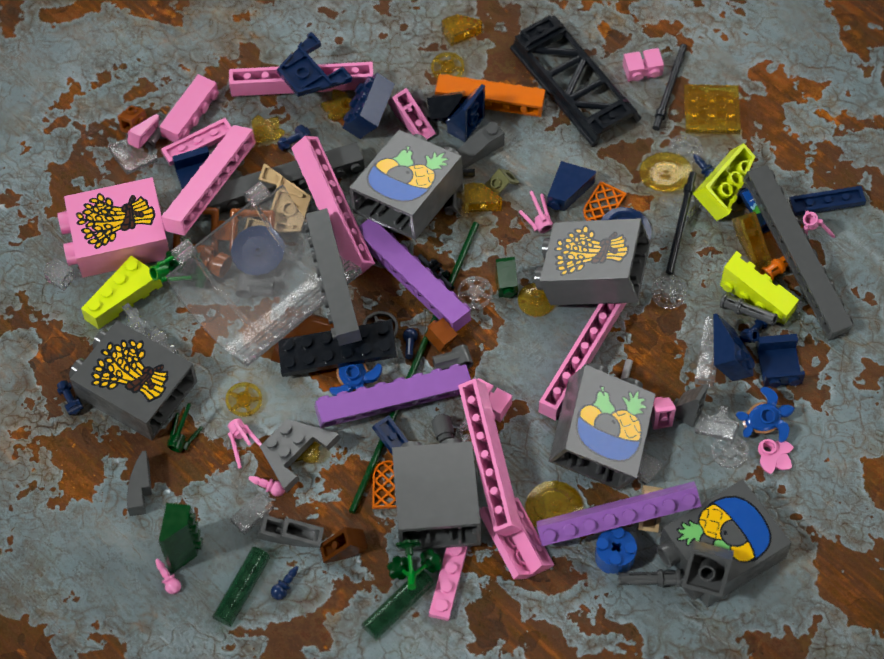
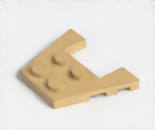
M263 164L259 181L277 186L269 209L275 212L274 230L277 233H301L303 222L306 218L305 214L308 212L312 197L274 171L267 164ZM247 216L243 229L254 225L267 226V218L264 222Z

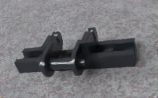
M421 254L417 256L420 262L425 267H428L437 279H441L447 289L453 291L456 288L446 279L449 278L450 272L442 269L443 265L436 259L428 261Z

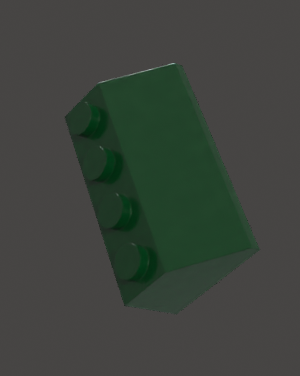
M166 503L159 544L169 573L176 572L196 558L198 549H202L203 538L200 537L201 530L198 529L196 513H193L191 505Z

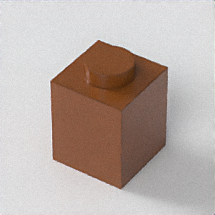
M441 318L438 322L436 320L432 321L427 326L428 331L425 334L439 352L452 344L458 336L457 332L444 318Z

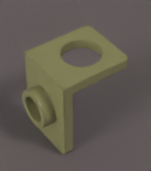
M499 168L485 183V188L488 189L489 194L493 198H496L509 183L518 185L520 182L511 171Z

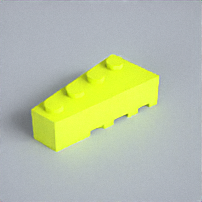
M744 143L732 149L693 193L716 221L730 214L731 206L738 197L737 193L743 186L745 175L750 170L756 157Z
M736 251L724 266L720 286L726 292L745 299L747 303L777 314L776 322L785 325L796 310L799 299L780 284L774 285L770 276L766 273L764 275L760 274L754 269L756 265L750 261L746 263L740 258L742 255Z
M130 256L81 308L84 319L100 329L117 318L119 313L133 307L135 302L141 298L145 299L150 295V292L161 288L163 284L160 279L155 281L151 278L148 266Z

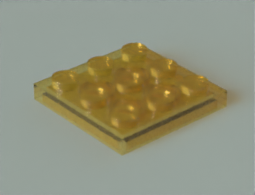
M684 84L685 133L740 134L738 85Z

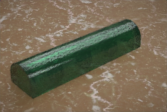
M258 547L251 548L212 616L214 620L229 627L232 626L270 559L267 552Z
M423 570L416 576V588L414 590L408 589L407 580L361 624V627L377 640L434 585L433 579Z

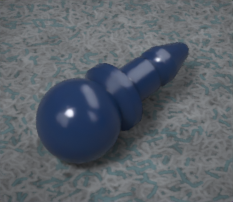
M694 154V160L702 169L701 174L706 179L714 168H712L711 164L707 165L700 156Z
M297 565L289 570L283 581L279 579L278 584L271 588V595L274 599L282 600L286 597L287 590L291 588L288 584L291 583L293 577L298 572L299 567Z

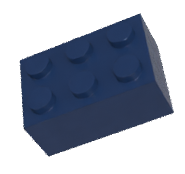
M379 73L374 74L372 77L369 76L364 83H359L355 89L356 95L349 104L351 108L344 116L343 120L345 122L342 128L359 139L377 128L395 84Z

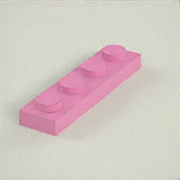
M223 118L162 148V154L171 166L173 165L172 156L205 146L210 147L222 141L232 127L227 119Z
M468 546L446 548L429 617L449 621Z

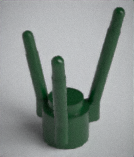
M190 403L187 404L177 432L179 413H176L167 442V447L177 453H181L182 450L187 451L191 442L203 429V426H200L187 441L185 440L186 437L181 434L191 407Z

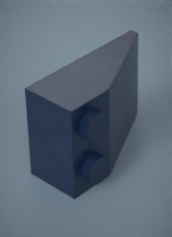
M481 84L463 102L458 104L455 113L450 115L446 121L447 133L464 142L471 136L485 117V85Z
M717 313L713 314L714 366L732 381L752 377L753 368L755 367L754 359L736 330Z

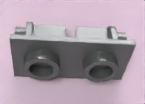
M463 184L458 187L451 198L445 203L444 212H446V215H452L454 212H457L461 216Z

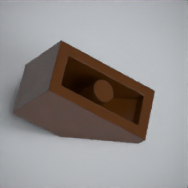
M349 527L343 528L322 542L320 546L323 563L355 557L368 548L364 531Z

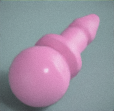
M257 476L248 477L252 483L266 488V492L270 491L273 496L279 497L285 492L279 481L270 479L268 482Z
M156 559L157 569L160 570V574L164 578L162 583H165V590L169 594H177L181 589L180 581L174 578V574L170 575L162 561Z

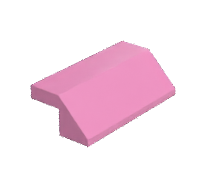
M515 498L523 530L506 537L494 532L488 507H482L479 510L480 517L513 579H527L554 566L545 546H542L540 537L519 498Z

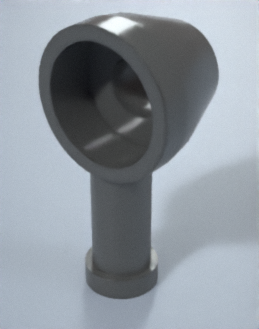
M421 88L417 89L411 95L429 121L431 119L426 100Z

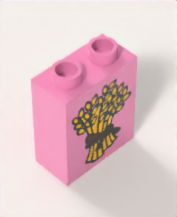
M153 177L64 196L67 211L57 213L62 235L71 233L73 242L63 244L68 266L78 264L82 278L116 271L130 256H133L143 264L161 261L166 258L169 246Z

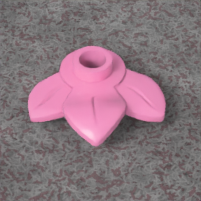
M771 439L761 441L758 445V452L761 455L760 465L763 470L772 474L775 468L779 470L791 469L792 463L787 454L794 447L787 441L782 443L779 441L774 442ZM764 448H769L771 451H765Z

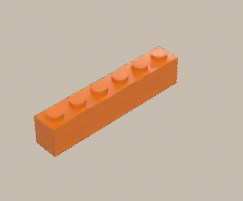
M439 74L435 95L465 91L466 95L460 101L463 102L467 96L483 84L485 85V109L536 117L542 116L545 89L470 79L468 77H456L448 74Z

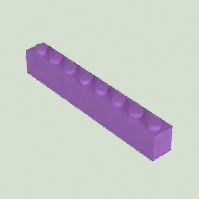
M368 219L358 226L371 255L439 320L444 318L455 331H458L471 321L469 306L466 303H462L455 292L449 291L441 279L434 277L432 271L428 267L425 268L417 256H412L404 244H400L391 232L388 233L383 225Z
M460 364L450 366L449 369L442 370L438 368L424 375L423 373H417L408 379L401 377L387 384L386 382H380L370 388L363 386L357 388L354 392L342 391L337 396H322L315 401L314 407L320 428H325L460 395L458 385L470 381L471 378L467 365L460 366Z
M690 482L537 521V529L542 546L701 507L695 482Z

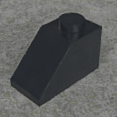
M465 91L429 96L427 102L430 119H436V122L447 120L446 117L453 113L466 95Z

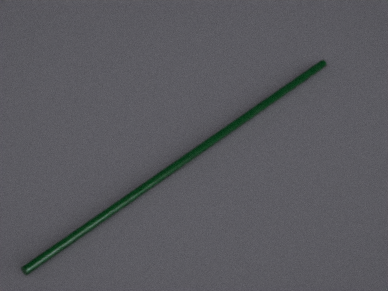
M473 222L448 279L453 285L478 229L479 223ZM434 314L430 323L434 320L438 322V318ZM425 335L406 379L412 378L417 371L429 343ZM399 410L392 411L390 414L394 422ZM379 439L349 509V512L352 514L356 513L383 450L384 443L381 439Z

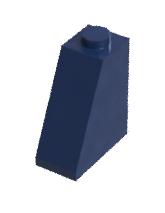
M561 161L547 196V206L554 210L565 211L594 185L596 171Z

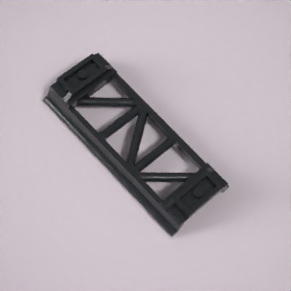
M549 15L521 30L520 34L515 36V41L511 45L510 50L541 87L545 89L546 93L592 147L597 145L602 133L632 117L636 122L641 120L642 117L638 114V111L620 93L555 15L552 17ZM564 37L573 49L546 46ZM533 53L572 56L574 58L550 71H546ZM579 63L564 92L552 77ZM587 64L596 74L598 80L573 93ZM602 85H605L618 100L612 104L577 101V99ZM578 108L597 109L600 111L586 118Z

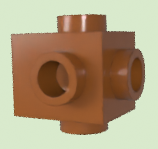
M132 105L117 116L120 129L125 133H128L130 129L147 120L145 109Z

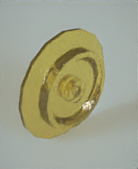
M670 152L656 153L647 157L639 169L640 179L649 188L660 192H673L684 188V185L687 184L689 172L692 171L691 164L686 158Z
M555 480L543 482L534 487L528 494L525 508L533 526L537 528V521L583 510L582 498L576 489L567 483Z

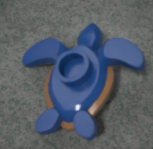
M365 363L339 367L336 374L342 386L331 387L329 391L333 396H337L342 391H348V393L356 391L357 388L366 386L367 383L375 382L382 373V366L378 363L369 372Z
M762 387L760 392L766 397L767 402L755 404L747 413L742 411L736 413V417L743 421V426L745 427L743 437H750L752 432L767 434L778 429V441L782 443L787 440L789 435V426L782 418L790 416L795 408L791 405H783L778 408L776 392L771 388Z

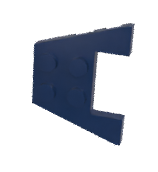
M312 32L307 35V39L298 45V49L293 54H290L277 68V73L298 97L352 82V76L344 67L326 75L308 55L321 47L320 40Z

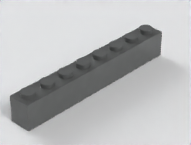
M326 208L305 214L307 221L303 223L306 233L310 232L311 235L307 238L310 248L314 247V251L311 252L313 262H318L315 270L317 277L322 278L319 286L321 293L325 292L326 294L323 297L325 308L330 309V312H327L329 324L333 323L334 328H330L333 340L337 339L339 346L361 341V334L328 210Z

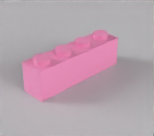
M198 74L159 126L161 136L172 142L188 136L191 129L198 124L202 114L207 112L211 102L218 97L217 83Z

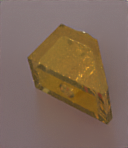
M455 14L441 20V31L449 44L453 46L481 34L482 21Z
M472 182L464 184L465 213L502 211V198L483 183Z

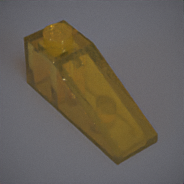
M754 211L731 219L736 235L749 261L756 265L754 269L757 271L770 265L772 260L756 212Z

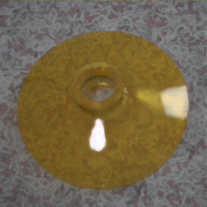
M535 283L524 286L518 294V305L529 316L541 317L547 315L555 306L550 305L544 290H538Z

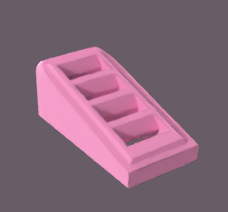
M155 114L128 131L127 143L140 149L158 128L159 115Z

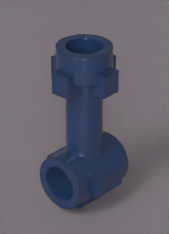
M299 125L295 128L294 135L288 138L281 137L277 141V145L281 151L288 150L292 143L302 139L304 136H311L310 130L303 125Z
M756 319L751 329L741 331V340L755 343L758 341V331L761 328H766L768 323Z
M67 380L59 382L57 384V391L59 395H64L68 403L64 405L68 414L71 416L72 414L80 413L84 407L79 398L74 399L70 391L73 388Z

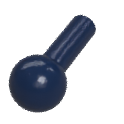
M408 328L403 332V339L406 341V359L413 358L414 342L418 338V333L413 328Z

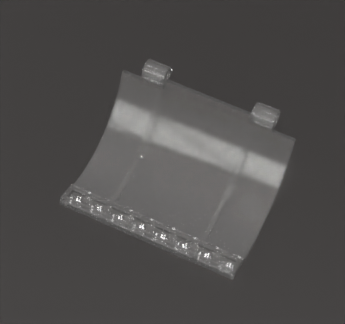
M261 182L244 193L249 203L200 242L193 246L189 240L185 239L171 250L172 256L180 265L165 276L182 303L203 329L226 352L246 367L255 362L261 355L324 305L323 297L326 296L325 292L321 293L319 286L322 278H318L315 267L318 266V262H313L311 252L314 251V247L310 248L307 238L311 235L310 232L306 233L303 223L306 222V219L292 201L284 185L279 186L272 193H269L266 186ZM340 256L348 285L363 272L359 266Z

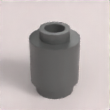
M445 414L436 415L431 421L436 440L441 443L445 439L454 438L455 432L450 416Z

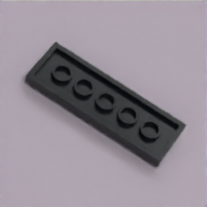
M392 320L358 326L362 340L339 346L337 339L333 340L331 331L279 339L278 347L282 377L339 368L351 364L356 365L397 358Z

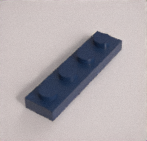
M862 186L792 196L788 200L795 216L804 215L806 211L817 213L866 204Z

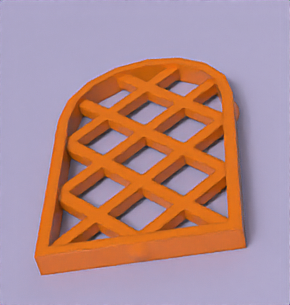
M600 181L583 209L584 218L586 221L593 219L596 221L598 218H602L605 215L602 209L609 208L611 210V207L614 206L619 208L627 193ZM612 191L614 196L607 197L606 192ZM603 193L605 198L598 199L597 194ZM615 198L616 203L610 205L609 200ZM606 200L607 205L601 207L600 202ZM592 203H598V206H599V207H598V208H592V205H591V204H592ZM600 210L602 215L595 216L594 211ZM591 212L593 217L588 218L586 213Z
M391 460L382 461L374 469L372 477V509H396V505H392L396 502V498L391 494L395 490V484L391 481L394 478V470L391 469L393 461ZM382 465L386 467V469L383 472L378 470V468ZM388 470L393 473L389 479L384 475ZM377 471L380 475L375 478V474ZM381 477L386 480L382 485L377 481ZM375 483L379 486V488L376 491ZM388 483L393 486L390 491L384 488ZM381 489L386 492L382 498L377 494ZM388 495L393 499L389 504L384 501ZM375 496L379 499V501H377L376 503Z

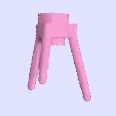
M530 191L539 214L535 217V223L522 210L519 213L532 226L535 232H548L552 229L553 222L550 219L544 194H541L540 197L545 214H543L533 191Z
M805 212L803 216L804 233L808 235L809 230H814L821 226L832 238L835 237L833 232L823 223V220L818 219L816 213Z
M238 418L228 424L230 430L228 436L231 440L238 469H241L242 466L235 438H243L247 445L250 446L251 442L247 437L248 434L259 447L262 443L252 433L248 425H244L243 421Z

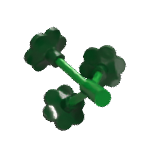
M404 540L397 542L396 546L398 549H405V555L408 558L397 555L387 565V569L390 571V578L403 580L407 576L408 589L414 590L416 588V576L424 569H427L430 573L441 570L442 558L432 549L423 551L420 554L422 566L414 571L412 562L413 548L421 546L420 540Z

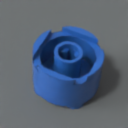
M622 527L604 531L596 542L595 561L597 566L608 574L618 575V572H628L634 564L637 552V544L634 537Z

